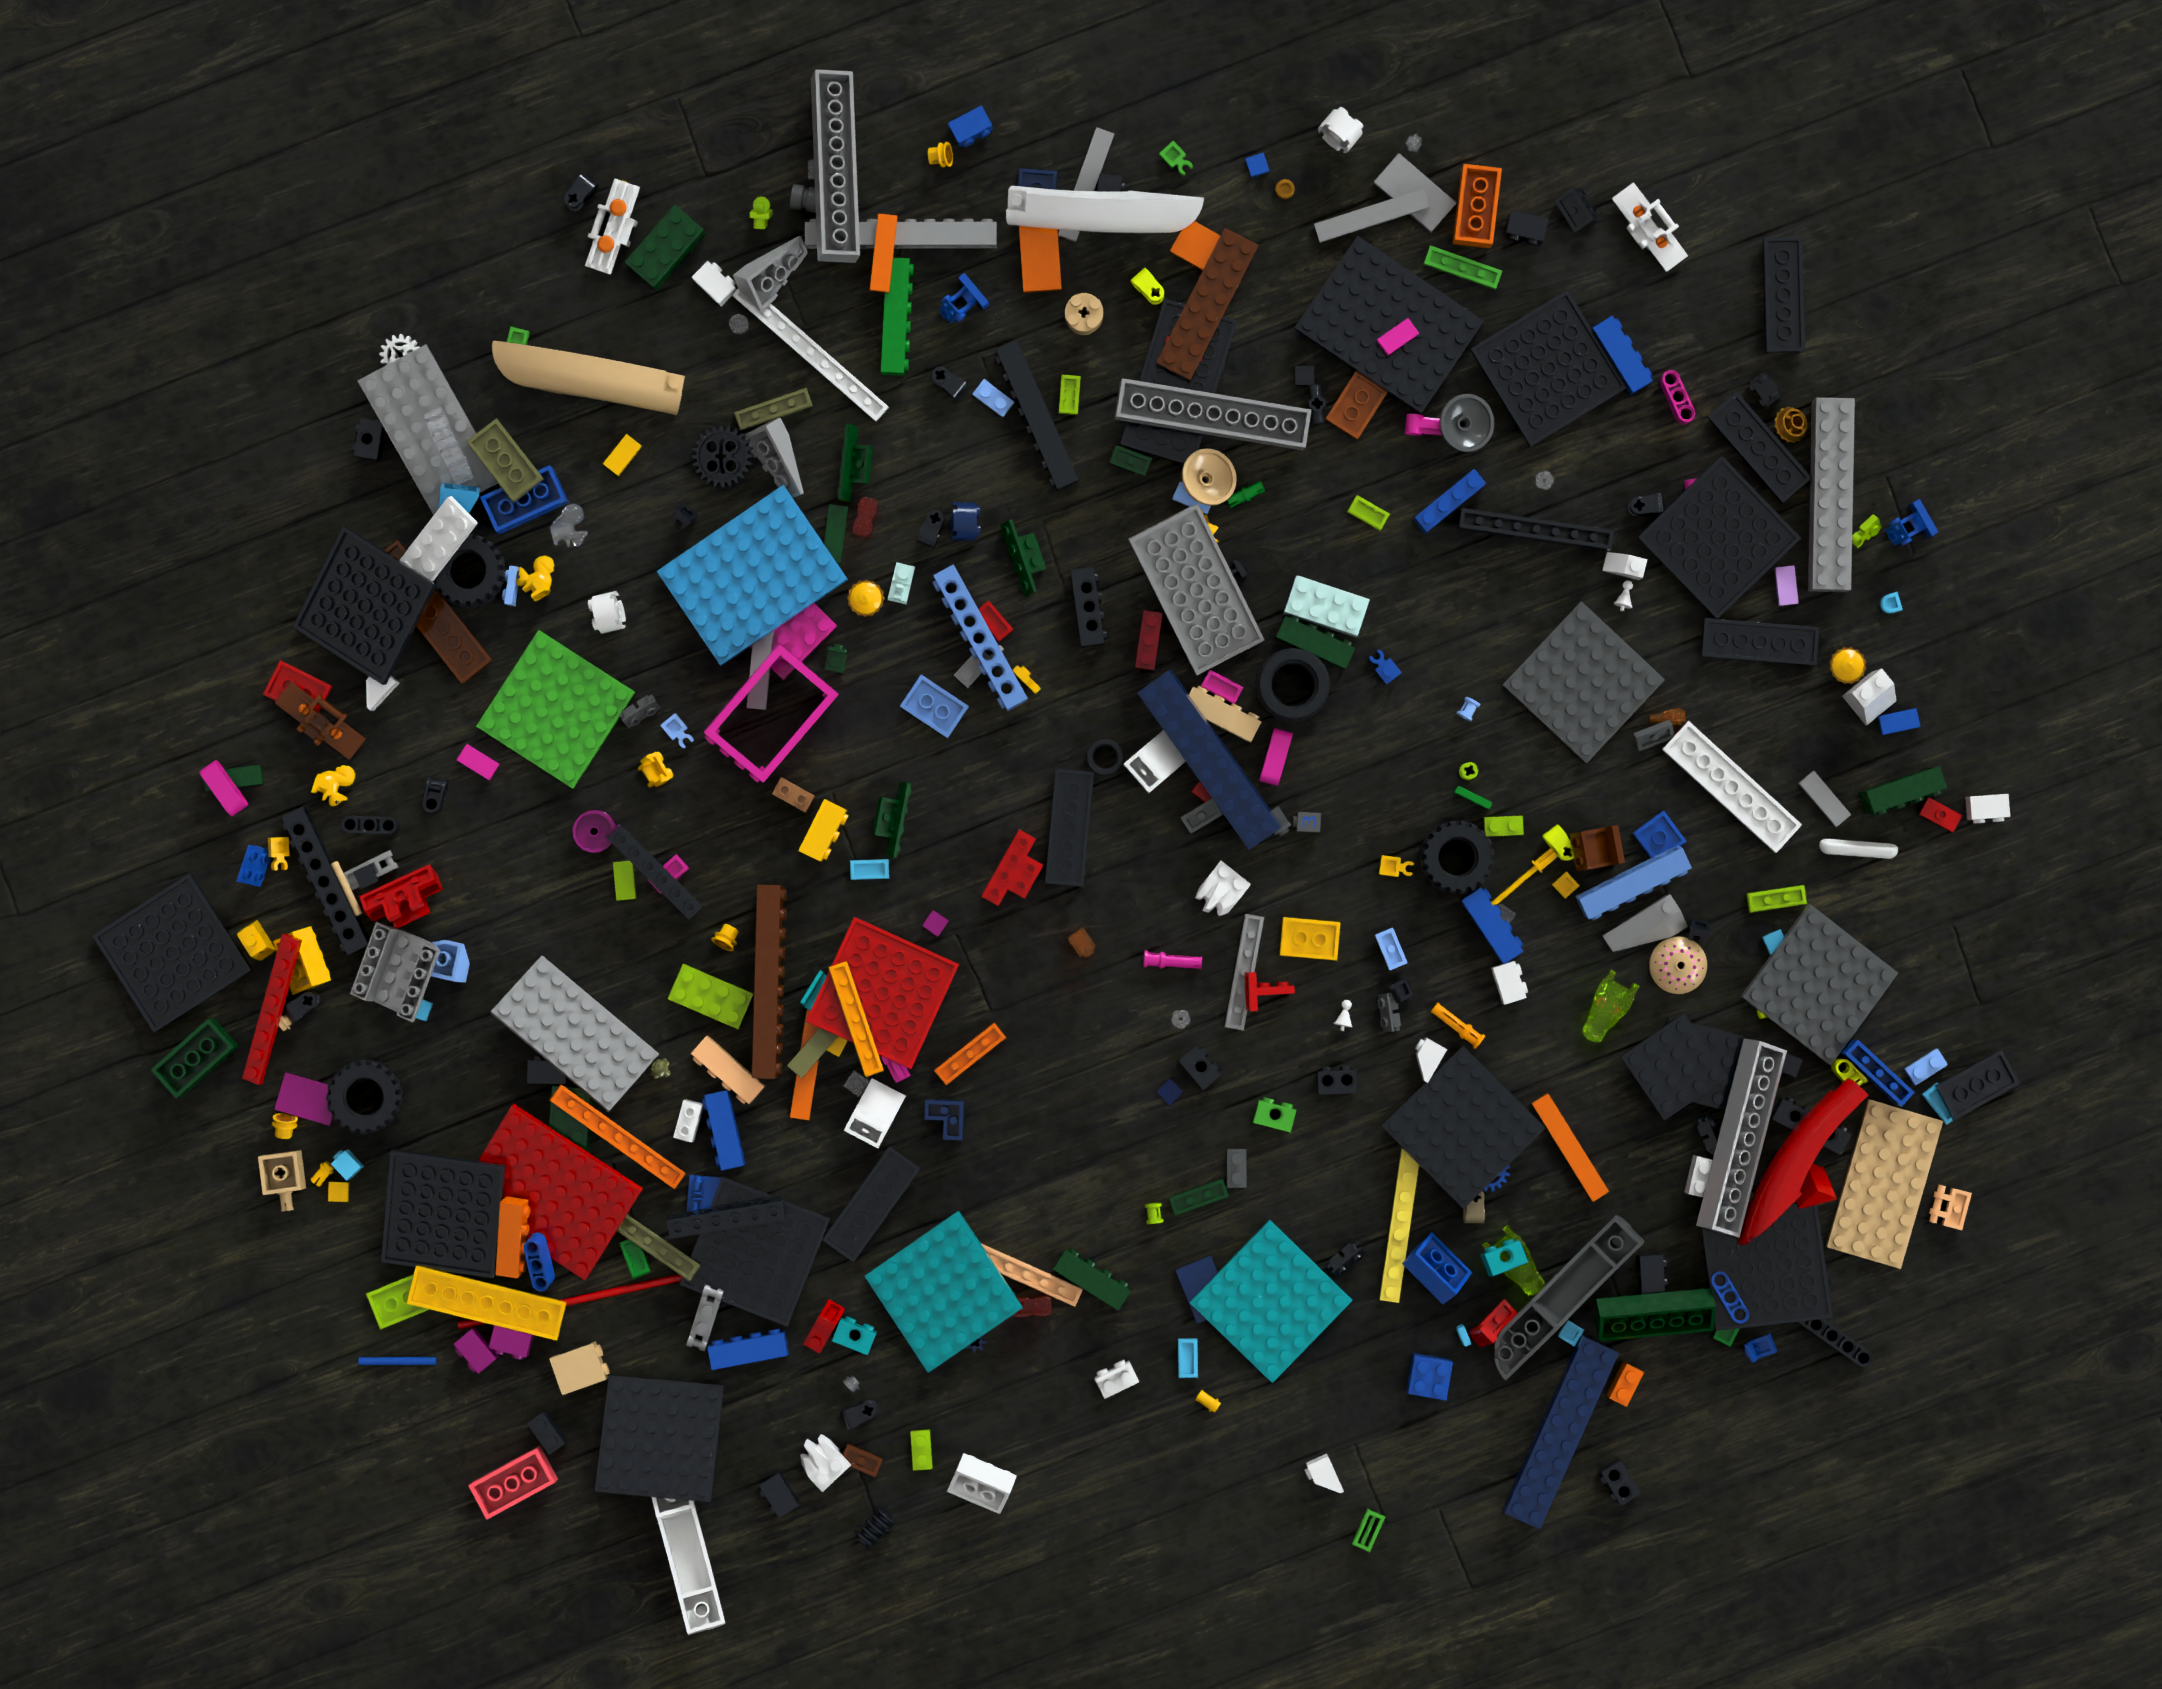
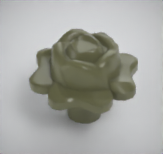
M666 1058L662 1060L657 1059L652 1064L651 1075L655 1079L662 1076L668 1077L671 1073L668 1070L670 1062Z

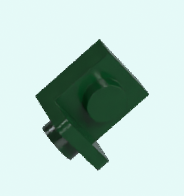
M833 644V647L828 646L824 670L844 674L848 651L844 649L843 645Z

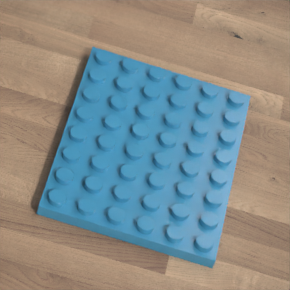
M784 485L657 571L720 666L726 664L848 580Z

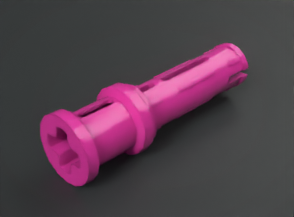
M1144 950L1143 967L1159 966V968L1163 969L1165 966L1201 969L1202 957L1166 955L1164 952L1149 953L1148 950Z

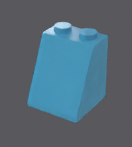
M441 483L439 508L447 497L452 496L470 513L479 497L480 487Z

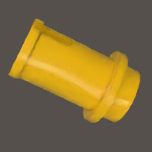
M327 1161L321 1163L319 1170L311 1178V1181L313 1183L317 1181L316 1185L320 1187L329 1174H333L334 1167Z
M1203 1390L1200 1391L1195 1399L1207 1407L1209 1412L1213 1411L1214 1413L1221 1404L1218 1398L1214 1399Z

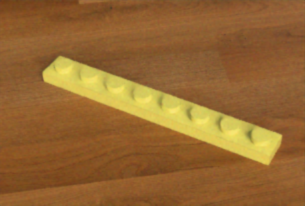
M1402 1148L1379 1300L1399 1303L1404 1271L1402 1263L1406 1258L1419 1165Z

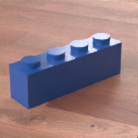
M1611 316L1593 327L1592 330L1627 385L1628 393L1632 395L1653 381V375L1648 367L1645 368L1641 362L1643 359L1639 352L1634 351L1632 348L1630 337L1622 332L1620 321Z
M1473 469L1414 517L1413 521L1426 534L1484 487L1486 482Z
M1477 887V889L1462 897L1460 901L1500 961L1505 964L1523 952L1521 948L1523 944L1518 936L1514 937L1510 932L1513 929L1507 920L1503 921L1500 917L1502 912L1496 904L1492 905L1489 899L1492 897L1486 888L1482 890L1481 887Z
M1853 1039L1840 1052L1895 1105L1902 1107L1915 1093L1859 1040Z
M724 1090L704 1095L705 1099L702 1100L704 1110H708L709 1114L707 1125L713 1132L711 1143L712 1147L717 1149L718 1155L715 1156L717 1167H721L722 1171L744 1166L746 1163L729 1091Z
M780 1329L769 1330V1334L765 1335L757 1332L749 1334V1338L742 1339V1336L730 1338L731 1341L723 1342V1339L712 1341V1345L707 1347L711 1370L788 1356L789 1350L785 1331L780 1332Z

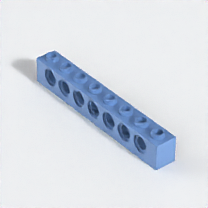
M954 564L933 575L935 581L932 583L937 592L941 590L944 596L941 599L945 607H950L953 612L951 618L955 625L959 624L962 628L960 632L965 642L969 641L972 646L969 648L974 659L978 657L981 662L978 666L983 675H988L990 679L988 684L992 692L997 691L999 695L997 701L1001 708H1006L1007 711H1010L1028 701L1026 694ZM953 584L957 589L954 593H948L946 587ZM958 601L965 602L966 607L963 610L955 608V604ZM967 618L975 620V624L972 627H967L964 624ZM977 634L984 636V641L980 644L975 643L973 640ZM991 651L994 657L991 660H985L983 653ZM994 668H1001L1003 674L1000 677H994L992 671ZM1005 684L1012 687L1011 693L1004 694L1001 691L1002 686Z

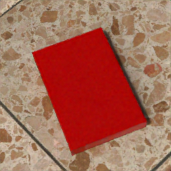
M280 660L263 695L277 701L289 684L293 682L312 698L316 699L321 694L322 698L326 701L333 686ZM316 704L314 709L320 713L322 707Z

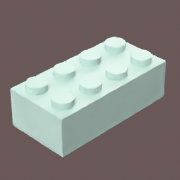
M1297 575L1283 614L1292 615L1301 620L1356 638L1370 599Z

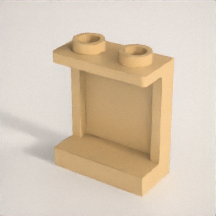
M596 1341L550 1358L562 1395L608 1378L607 1374H610L607 1363L602 1361L603 1351Z

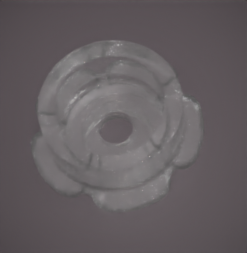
M1418 134L1409 136L1406 142L1409 152H1417L1419 150L1422 138Z
M1548 471L1539 472L1535 477L1536 486L1543 490L1551 488V485L1554 483V477Z
M1177 1010L1173 1013L1171 1021L1174 1026L1183 1029L1190 1023L1187 1011Z
M853 1375L851 1377L846 1376L843 1383L853 1393L857 1389L860 1390L858 1387L860 1382Z

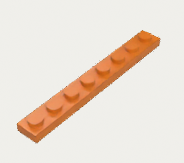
M560 1084L549 1101L673 1189L677 1187L686 1174Z

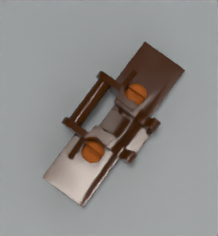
M293 682L289 684L275 702V704L301 723L296 729L299 733L304 732L310 736L316 746H319L324 740L349 760L366 740L365 737L343 721L347 714H342L322 698L321 694L316 699L312 698ZM318 704L334 716L338 722L336 724L332 723L314 709L315 705Z

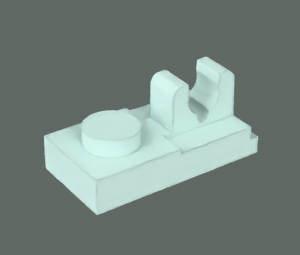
M896 562L888 595L889 601L907 604L915 571L914 566Z

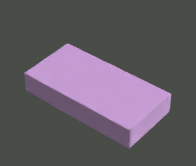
M1795 566L1774 568L1778 606L1799 604Z

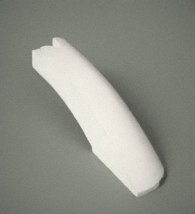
M652 1497L687 1634L690 1635L724 1625L725 1619L694 1501Z

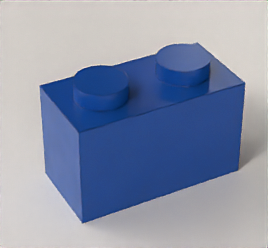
M982 105L948 123V127L959 147H967L974 143V139L978 137L984 138L990 135V131L993 130V126Z

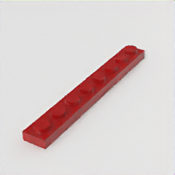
M282 934L242 1077V1079L257 1085L263 1084L302 943L301 939L288 934Z

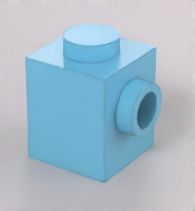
M349 1149L344 1152L340 1150L333 1157L334 1161L331 1163L346 1181L354 1177L364 1167Z

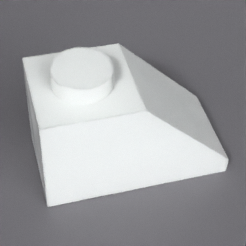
M1607 552L1602 571L1640 580L1643 578L1647 559Z
M390 676L387 684L382 685L369 677L366 680L367 708L374 711L399 685V682Z
M1425 1037L1424 1040L1420 1039L1415 1049L1418 1050L1416 1057L1422 1080L1428 1083L1447 1049Z
M1327 1454L1306 1463L1308 1468L1304 1470L1309 1480L1313 1479L1315 1484L1338 1493L1344 1492Z

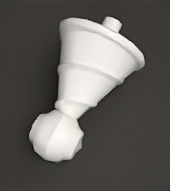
M1631 581L1623 583L1625 590L1614 602V605L1621 607L1620 611H1624V608H1632L1629 590L1633 587Z
M1349 1000L1342 1002L1343 1010L1334 1022L1335 1025L1341 1026V1031H1344L1345 1027H1353L1348 1012L1352 1006Z

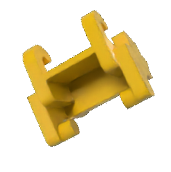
M660 752L649 754L640 761L642 764L638 767V770L643 771L649 781L647 784L649 788L654 785L656 787L673 778L672 771L664 766L663 756Z

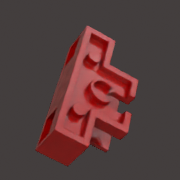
M1019 829L982 894L983 898L999 906L1007 890H1010L1025 899L1044 866L1027 856L1036 838Z
M428 864L359 897L364 912L373 922L386 916L389 922L393 921L394 927L397 929L431 913L426 897L443 890L438 874Z

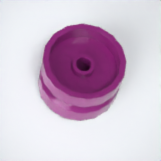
M589 810L581 814L575 821L573 838L576 844L584 851L591 853L601 852L612 844L606 836L616 827V824L606 812ZM596 828L598 833L592 835L591 829Z

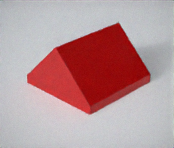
M1812 1164L1800 1189L1802 1195L1796 1200L1799 1209L1836 1200V1195L1824 1167Z

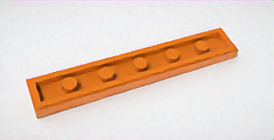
M809 1010L806 1011L801 1049L819 1029L806 1022L810 1013ZM819 1059L802 1079L796 1075L790 1118L810 1120Z
M1547 1093L1532 1102V1106L1591 1201L1593 1202L1608 1193L1609 1190L1550 1095Z

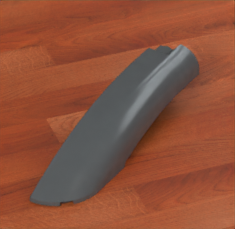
M1616 1215L1501 1330L1495 1342L1494 1355L1497 1369L1505 1380L1530 1358L1643 1245L1644 1240L1623 1218Z

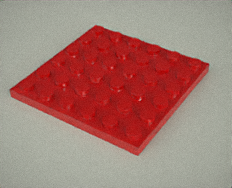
M854 917L832 966L847 961L878 1055L912 1069L959 964ZM829 971L806 1022L854 1044Z

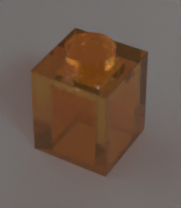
M1084 928L1068 937L1079 957L1084 956L1087 958L1095 952L1093 949L1096 946Z

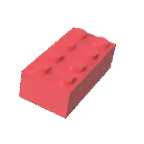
M539 1445L473 1481L468 1486L487 1520L552 1485L558 1478Z

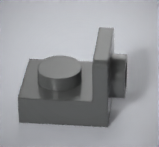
M1278 806L1271 811L1282 826L1273 835L1278 834L1281 837L1290 831L1288 827L1291 824Z

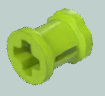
M1472 762L1463 764L1459 769L1461 778L1465 780L1475 778L1478 774L1477 766ZM1471 767L1473 774L1465 775L1466 771L1464 768Z
M1162 1203L1145 1204L1148 1214L1147 1224L1163 1222L1160 1211Z

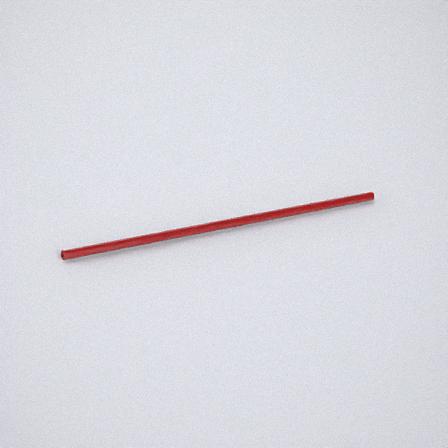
M680 1274L561 1299V1301L567 1302L566 1306L680 1282L683 1277ZM469 1319L458 1322V1328L464 1329L487 1323Z

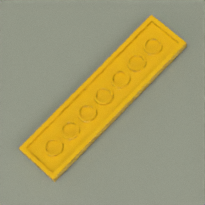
M418 1265L415 1268L407 1304L556 1341L558 1340L567 1304L565 1301Z

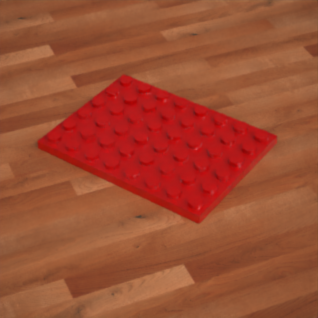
M515 1104L510 1107L478 1160L506 1165L503 1199L506 1196L527 1199L528 1207H530V1215L527 1218L529 1233L526 1236V1241L533 1233L543 1234L547 1240L551 1259L583 1280L588 1278L643 1190L642 1187Z

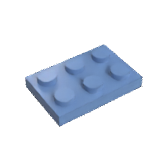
M920 675L900 705L901 708L946 738H949L969 708L968 705L923 675Z

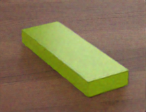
M1804 885L1746 894L1749 913L1807 904Z

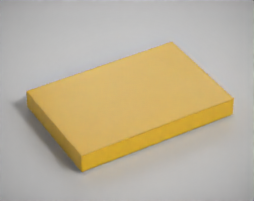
M1283 917L1279 955L1337 961L1340 922Z

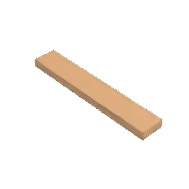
M981 1243L1002 1275L1074 1307L1076 1306L1083 1288Z

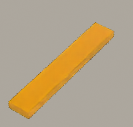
M847 961L829 967L865 1077L884 1071Z

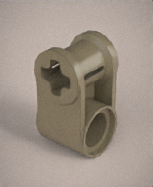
M1483 1191L1463 1209L1464 1223H1484Z

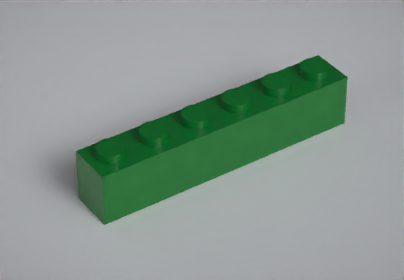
M893 258L889 293L885 292L882 375L905 376V371L909 370V359H906V352L910 351V340H907V333L911 332V321H908V314L912 312V302H909V295L913 293V283L909 282L910 276L914 274V264H910V258Z

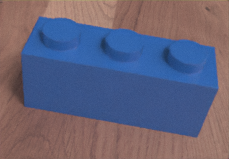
M1433 1232L1411 1251L1402 1263L1442 1304L1454 1297L1472 1274Z

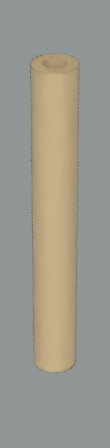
M338 861L332 863L331 866L355 916L362 914Z

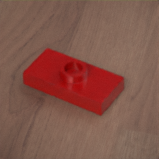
M1929 797L1926 798L1918 815L1950 832H1954L1962 817L1959 813Z

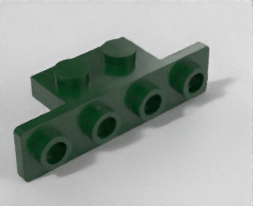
M845 424L843 432L842 462L839 470L840 482L837 489L838 500L844 502H851L853 484H869L873 446L857 445L858 427L851 424Z
M1011 519L1000 525L1001 533L1008 546L1007 550L1011 555L1014 570L1019 578L1020 588L1026 597L1037 591L1031 574L1045 570L1046 566L1035 534L1031 533L1018 537L1013 520Z
M900 782L897 800L879 797L872 834L889 838L886 857L897 858L901 849L900 838L904 832L903 823L908 812V798L911 795V783Z

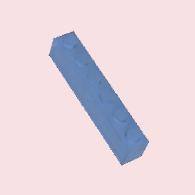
M1678 845L1575 897L1584 916L1587 919L1595 920L1601 917L1603 912L1607 910L1613 911L1619 908V904L1623 902L1629 903L1635 900L1637 895L1641 893L1647 894L1653 891V887L1659 884L1660 886L1665 885L1671 881V878L1687 874V870L1692 867L1683 848Z

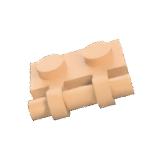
M1938 1185L1937 1192L1935 1191L1933 1196L1935 1197L1933 1208H1930L1929 1212L1931 1214L1929 1222L1937 1224L1938 1216L1943 1217L1942 1225L1962 1230L1972 1193L1951 1188L1950 1194L1947 1195L1944 1194L1946 1186ZM1943 1200L1948 1201L1945 1212L1940 1211Z

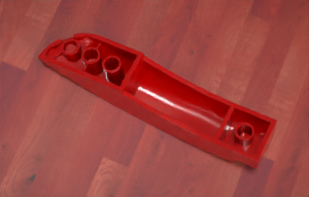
M1847 1078L1835 1091L1830 1090L1806 1114L1780 1147L1752 1198L1743 1222L1740 1238H1738L1737 1243L1739 1245H1745L1751 1239L1758 1237L1802 1195L1800 1189L1817 1154L1840 1123L1868 1096L1852 1079Z

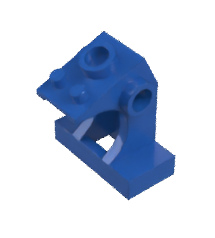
M965 273L958 277L963 287L954 296L947 295L940 301L942 304L939 311L942 317L948 320L950 324L954 321L958 323L964 319L965 313L977 303L983 310L989 306L988 300ZM962 296L968 304L958 310L953 303Z
M1920 499L1909 504L1913 514L1902 520L1899 517L1889 522L1890 527L1885 529L1888 538L1894 546L1899 543L1901 546L1912 541L1910 537L1922 530L1927 538L1938 533ZM1908 520L1914 529L1910 533H1907L1903 526V523Z

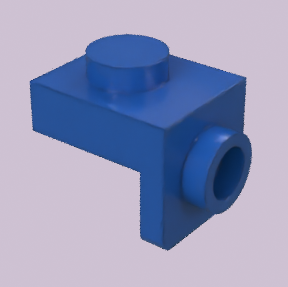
M1768 1333L1748 1340L1744 1351L1753 1363L1758 1358L1776 1353L1777 1348L1771 1334Z

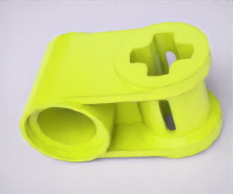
M1143 268L1130 280L1137 291L1151 304L1159 305L1164 300L1163 287L1146 268ZM1152 292H1159V297H1152Z
M1558 824L1542 836L1561 860L1574 859L1571 841ZM1564 848L1571 849V851L1569 852L1570 856L1563 855V853L1565 852Z
M1837 1058L1831 1065L1832 1071L1842 1083L1847 1078L1852 1079L1859 1086L1868 1082L1866 1077L1849 1060ZM1844 1062L1846 1069L1840 1072L1838 1067L1840 1063Z

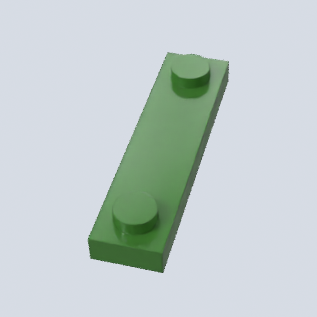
M1431 245L1423 264L1496 290L1502 274V270Z

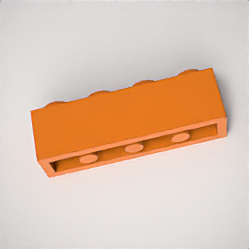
M506 1196L500 1202L496 1275L519 1278L526 1271L527 1262L525 1261L523 1246L529 1233L527 1218L530 1215V1207H528L527 1199Z

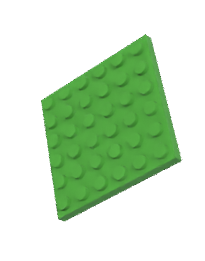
M538 630L476 727L574 789L619 720L622 710L628 706L636 692Z

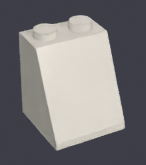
M1882 668L1870 672L1842 695L1865 725H1868L1896 702L1894 683Z

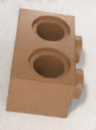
M782 777L772 793L805 813H808L816 798L815 795Z

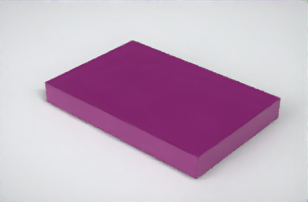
M286 1072L274 1110L330 1126L333 1118L327 1107L328 1100H326V1095L328 1094V1084Z

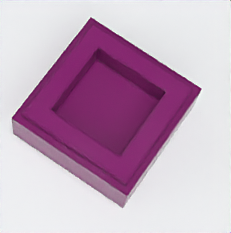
M933 910L922 926L936 936H939L949 920Z

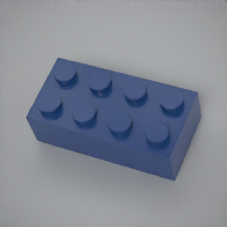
M551 465L538 470L544 480L514 503L502 488L480 497L498 534L509 531L569 503Z

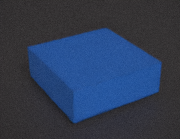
M1264 152L1245 158L1251 178L1269 172Z

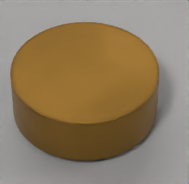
M1287 179L1279 181L1275 188L1276 195L1283 200L1291 198L1295 191L1294 184Z

